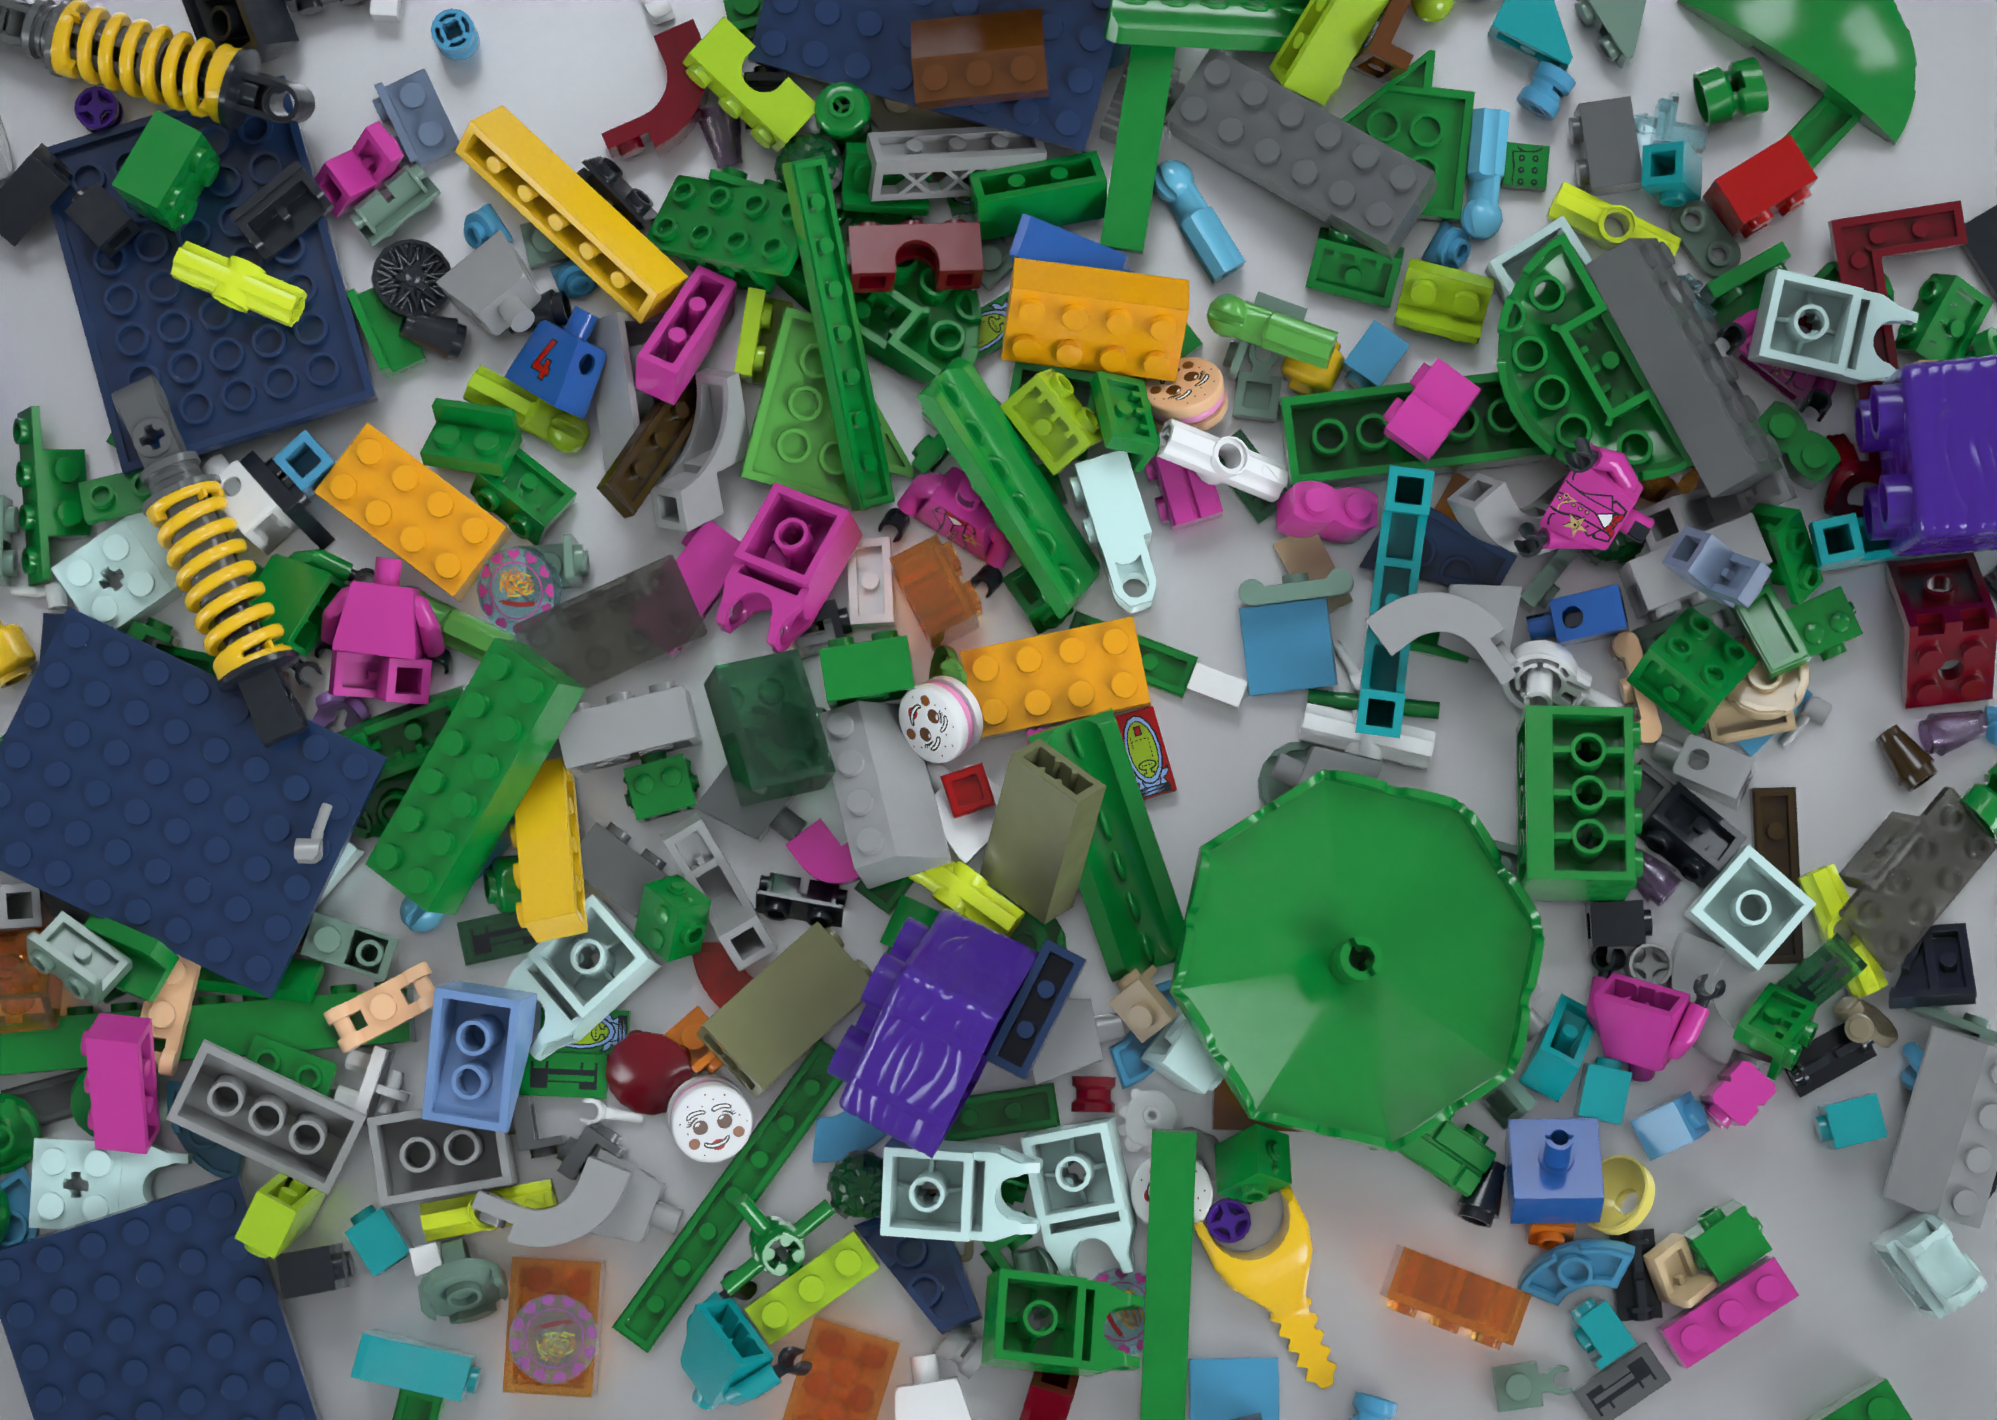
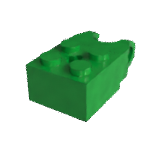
M1000 1268L987 1276L981 1365L1091 1377L1111 1370L1135 1371L1140 1368V1358L1130 1356L1110 1345L1104 1335L1103 1326L1109 1313H1116L1121 1310H1138L1139 1307H1143L1144 1297L1128 1294L1107 1282L1087 1280V1278ZM1031 1313L1034 1314L1033 1321H1040V1328L1036 1330L1028 1323L1027 1316L1031 1315Z

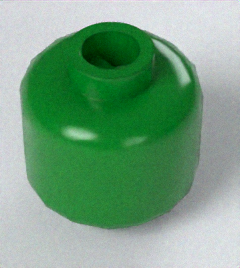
M838 82L824 88L816 98L814 115L817 129L822 135H826L832 138L835 143L845 145L846 142H856L865 135L870 127L871 109L869 99L862 89L852 83Z
M518 855L496 857L492 861L490 869L484 870L483 881L486 901L488 904H494L501 913L516 912V903L522 901L521 889L517 888L513 875V864L518 863Z

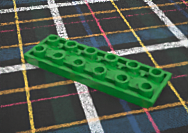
M1110 0L1103 37L1118 44L1279 52L1310 0Z
M957 357L916 397L922 405L924 414L933 422L946 442L949 453L956 458L969 478L972 489L976 494L980 495L989 509L997 528L1005 534L1014 548L1020 564L1028 570L1037 584L1042 598L1051 606L1058 619H1060L1069 612L1079 597L1098 578L1100 564L974 365L968 360Z
M1110 708L1029 735V744L1041 739L1106 785L1080 879L1079 889L1111 981L1120 980L1134 968L1142 973L1151 965L1159 967L1176 962L1184 917L1113 709Z

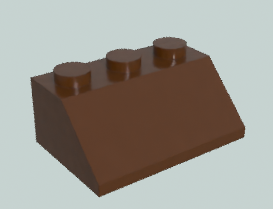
M1042 8L910 21L915 103L919 110L1050 97Z

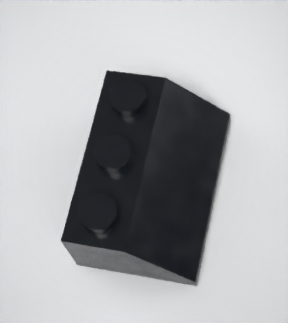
M182 0L196 40L202 37L209 38L214 42L216 49L225 43L232 45L234 48L248 47L255 49L259 53L262 64L276 59L299 41L284 0Z

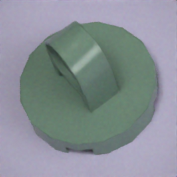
M463 1236L441 1242L444 1264L435 1267L423 1276L418 1285L421 1311L429 1319L435 1321L436 1315L449 1316L450 1324L473 1322L487 1317L497 1311V1301L501 1298L506 1301L508 1297L505 1271L494 1262L486 1259L471 1258L468 1245Z

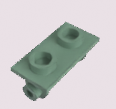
M417 162L411 167L406 164L383 183L392 194L386 200L376 189L360 203L352 207L355 211L348 217L373 247L381 240L392 236L398 226L413 214L427 208L432 199L441 193Z

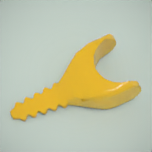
M1290 1185L1279 1190L1284 1209L1280 1228L1270 1241L1259 1248L1250 1251L1228 1249L1218 1244L1210 1236L1202 1220L1194 1223L1193 1227L1202 1247L1225 1285L1269 1311V1319L1281 1324L1278 1335L1290 1339L1287 1349L1290 1352L1298 1353L1296 1360L1298 1367L1307 1368L1305 1380L1317 1383L1322 1389L1333 1385V1374L1337 1365L1327 1360L1331 1349L1327 1345L1321 1344L1324 1331L1314 1327L1318 1321V1315L1309 1311L1312 1299L1306 1295L1313 1251L1310 1229Z

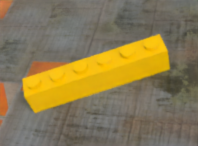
M502 105L470 121L455 153L641 324L672 305L688 276Z

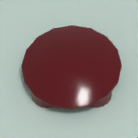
M641 1030L631 1031L623 1040L615 1045L607 1058L605 1075L609 1089L620 1104L636 1113L647 1115L666 1113L673 1093L680 1085L692 1078L693 1071L690 1064L692 1057L686 1047L679 1045L663 1034L643 1032Z

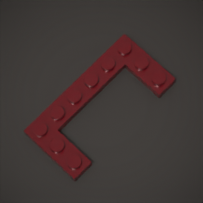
M1961 200L1835 219L1828 222L1837 282L1864 288L1866 291L1883 294L1886 297L1888 296L1882 258L1953 248L1968 244ZM1881 325L1873 339L1875 352L1882 361L1891 364L1895 369H1899L1892 325ZM1872 381L1854 384L1856 400L1869 399L1871 387L1873 385H1882L1884 382ZM1879 452L1865 453L1866 461H1880Z

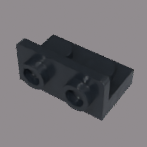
M1679 781L1661 801L1651 816L1643 823L1641 835H1637L1651 851L1660 854L1676 867L1685 879L1695 883L1702 889L1723 871L1747 838Z

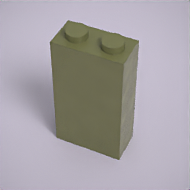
M1041 739L1011 754L980 875L991 886L1044 925L1072 908L1106 785Z
M818 921L704 1022L696 1033L700 1040L755 1099L761 1096L863 1003L860 999L872 975V971L861 960L856 959L854 961L843 949L844 943L840 936L829 927L824 929Z

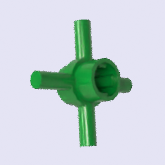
M748 1194L738 1196L733 1202V1206L751 1227L749 1244L752 1257L720 1281L721 1285L731 1296L763 1270L778 1276L792 1275L804 1266L802 1264L805 1258V1241L803 1238L836 1212L827 1200L824 1199L794 1224H791L783 1218L774 1215L765 1217ZM778 1240L781 1245L773 1249L771 1245Z

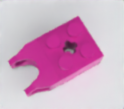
M775 482L733 555L735 562L725 578L722 601L715 620L720 629L731 634L753 614L765 610L773 611L766 642L772 647V651L778 654H782L798 637L812 626L863 536L851 513L848 510ZM732 607H733L732 615H731V617L729 618L730 611H731V609H732Z

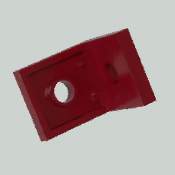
M1974 552L1887 561L1886 578L1905 628L1901 696L1905 709L1993 699L1997 645V612ZM1935 589H1942V590H1946V591H1945V592H1936V591H1933V590H1935ZM1946 661H1959L1957 665L1950 669H1940Z

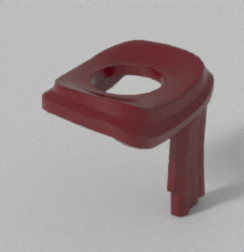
M1845 433L1827 435L1826 439L1836 448L1841 460L1838 462L1840 467L1833 474L1823 501V509L1826 514L1835 517L1856 513L1857 518L1863 517V506L1849 504L1847 501L1848 494L1852 488L1862 482L1879 484L1881 476L1880 461H1860L1854 444L1850 442Z

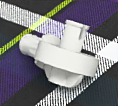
M1534 640L1511 649V653L1518 661V663L1511 667L1517 676L1504 684L1503 689L1508 699L1517 707L1523 710L1525 705L1624 707V702L1590 687L1592 674L1578 668V663L1573 654L1562 645L1547 640ZM1521 675H1523V678H1524V680L1527 682V684H1526V683L1521 684V680H1522V676H1521Z

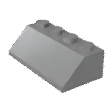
M628 312L613 313L598 319L588 339L592 344L605 350L607 355L594 391L605 472L609 470L657 400L656 397L635 388L637 355L665 313H659L641 324ZM690 434L688 435V437L686 438V440L684 441V443L682 444V446L680 447L672 461L669 463L661 477H663L678 460L679 456L685 448V445L689 439Z
M856 701L816 714L854 869L866 887L871 889L952 863L926 760L913 750L902 734L898 715L900 704Z
M1932 1025L1882 1196L1927 1214H1932L1935 1217L1980 1229L1997 1172V1043Z
M204 1039L166 1120L329 1195L367 1115Z

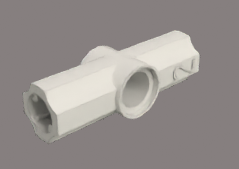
M1172 418L1164 423L1159 433L1160 446L1157 457L1195 471L1199 478L1207 484L1218 485L1224 483L1269 502L1279 499L1282 490L1287 484L1289 472L1286 470L1285 464L1248 450L1244 442L1237 437L1226 436L1219 438ZM1218 454L1223 458L1225 466L1220 462Z
M1315 703L1306 704L1298 738L1299 741L1343 750V753L1379 762L1386 760L1417 769H1428L1436 732L1402 725L1400 738L1355 733L1357 710H1352V713L1332 707L1316 705Z

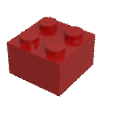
M1789 134L1715 179L1704 194L1703 199L1733 238L1742 234L1744 239L1747 240L1768 226L1767 223L1775 218V213L1779 212L1783 218L1804 205V200L1812 195L1809 189L1817 181L1818 177Z

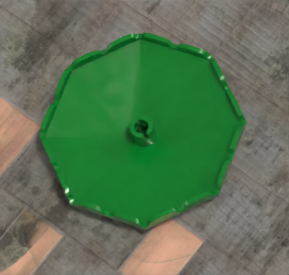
M1322 769L1200 846L1169 992L1249 1119L1395 1152L1448 1119L1450 1115L1479 1099L1515 1073L1521 1061L1526 1043L1531 1012L1529 999L1537 983L1545 938L1540 922L1541 917L1535 905L1518 879L1503 866L1501 854L1483 823L1464 803L1458 802L1457 799L1425 790L1391 786L1385 781L1360 774Z

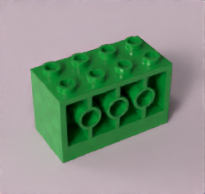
M1525 705L1516 729L1517 879L1531 900L1625 901L1630 890L1636 889L1637 878H1642L1643 854L1642 851H1635L1636 835H1641L1642 809L1634 808L1635 794L1640 792L1642 782L1641 765H1634L1635 749L1640 748L1641 725L1640 722H1633L1632 707Z

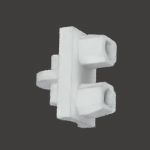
M374 1046V1049L357 1047L349 1051L345 1068L365 1076L360 1091L339 1085L334 1100L366 1114V1118L374 1117L381 1095H383L378 1111L384 1114H391L396 1099L408 1102L411 1093L399 1089L404 1076L403 1072L392 1069L388 1083L384 1085L395 1051L381 1046ZM365 1119L362 1126H367V1119Z

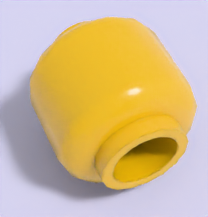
M1336 342L1327 369L1285 356L1280 369L1282 375L1290 381L1287 388L1299 396L1331 392L1345 361L1344 356L1340 352L1341 345Z
M0 620V687L6 688L26 679L33 673L31 666L36 661V655L20 625H3Z

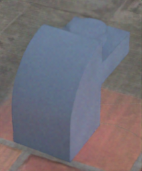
M1686 525L1662 561L1666 567L1686 583L1708 597L1731 608L1735 604L1749 608L1754 599L1761 593L1764 583L1772 572L1763 562L1734 553L1713 534Z

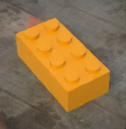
M1014 257L1003 328L1001 360L1094 372L1098 370L1118 375L1176 382L1189 313V280Z
M368 422L314 491L321 499L458 602H461L481 576V572L484 571L483 567L491 563V558L496 556L513 534L504 524Z
M1133 616L960 651L963 670L967 675V688L975 696L982 712L983 731L979 741L1027 732L1030 728L1037 730L1039 727L1046 728L1065 724L1110 708L1113 709L1115 714L1151 706Z

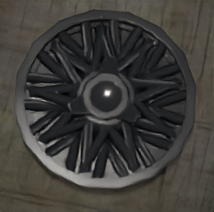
M415 239L396 241L384 248L373 264L371 281L374 294L383 307L397 316L403 317L405 312L431 315L441 309L448 299L436 281L450 271L451 267L442 252L428 242Z

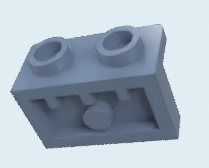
M425 68L387 86H384L382 82L374 85L379 97L372 100L383 124L391 121L397 133V136L394 138L399 145V149L404 154L401 162L409 159L412 165L417 162L423 168L455 153L460 141Z

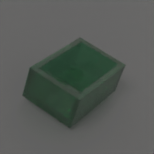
M794 649L714 666L704 683V688L740 806L743 807L824 789L836 773V769L799 650Z

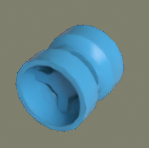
M448 9L435 17L431 26L432 39L443 56L449 60L462 61L474 55L478 49L479 35L468 14L462 10Z
M1539 61L1532 73L1533 80L1531 84L1522 88L1516 100L1535 116L1547 121H1553L1560 110V100L1562 97L1569 96L1576 82L1558 66L1546 61Z
M1355 1391L1352 1405L1358 1411V1414H1353V1418L1350 1420H1390L1395 1417L1398 1403Z

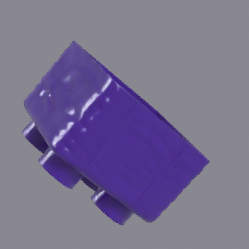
M1997 354L1903 365L1882 385H1873L1870 389L1869 399L1856 400L1854 426L1858 449L1860 453L1879 452L1881 476L1878 487L1865 488L1863 493V518L1868 540L1888 539L1890 552L1897 556L1997 550Z
M945 908L941 910L930 927L909 916L889 954L884 952L877 963L860 999L866 1005L856 1025L851 1024L846 1031L827 1069L828 1074L847 1083L839 1100L840 1107L849 1114L858 1117L876 1129L883 1131L896 1140L906 1143L914 1150L924 1153L933 1159L973 1092L988 1062L985 1058L1039 952L983 924L976 923L970 918L963 917L960 913Z

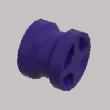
M93 86L86 88L78 95L75 101L74 111L76 118L91 133L121 125L124 121L122 104L109 90L103 87ZM105 111H110V113H106L101 121V116L104 115Z
M1231 1198L1220 1199L1213 1203L1206 1215L1208 1231L1214 1238L1224 1243H1236L1243 1239L1251 1226V1217L1246 1206L1240 1201Z

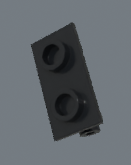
M601 156L584 159L582 164L585 167L580 169L577 174L606 201L609 199L613 203L612 206L636 229L643 233L646 228L642 224L654 221L658 214L652 208V200L640 189L632 188L622 178L623 172L620 167L612 160L605 157L602 158Z
M773 872L770 873V876L761 875L759 888L756 891L755 909L757 913L777 921H784L789 918L806 921L811 926L818 921L823 928L831 926L842 928L843 910L846 905L848 890L840 889V885H832L810 879L807 894L799 893L801 878Z
M1844 1022L1813 1039L1808 1048L1802 1046L1801 1053L1794 1067L1791 1070L1784 1068V1071L1799 1098L1877 1056L1872 1046L1874 1041L1870 1040L1863 1044L1852 1042L1845 1034Z
M1654 1228L1631 1230L1621 1235H1609L1610 1240L1635 1246V1255L1618 1288L1615 1289L1618 1318L1620 1321H1647L1653 1318H1663L1662 1303L1658 1299L1642 1257L1656 1246Z

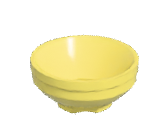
M1614 1155L1601 1161L1605 1198L1600 1223L1587 1224L1595 1230L1608 1235H1621L1636 1228L1646 1218L1653 1205L1655 1184L1649 1170L1638 1160L1627 1155ZM1637 1193L1638 1203L1635 1209L1629 1214H1622L1621 1206L1623 1200L1629 1194Z

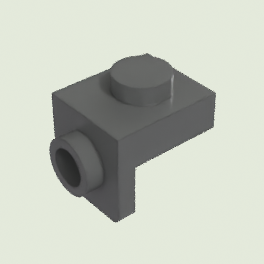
M533 1096L517 1098L508 1133L509 1135L516 1134L518 1151L530 1150L531 1159L556 1155V1146L565 1144L566 1136L559 1135L540 1139Z
M602 1123L597 1130L592 1126H586L578 1139L570 1136L560 1150L557 1159L562 1161V1164L557 1171L570 1180H576L584 1169L588 1157L594 1154L599 1145L618 1158L623 1157L627 1149L619 1145L623 1137Z

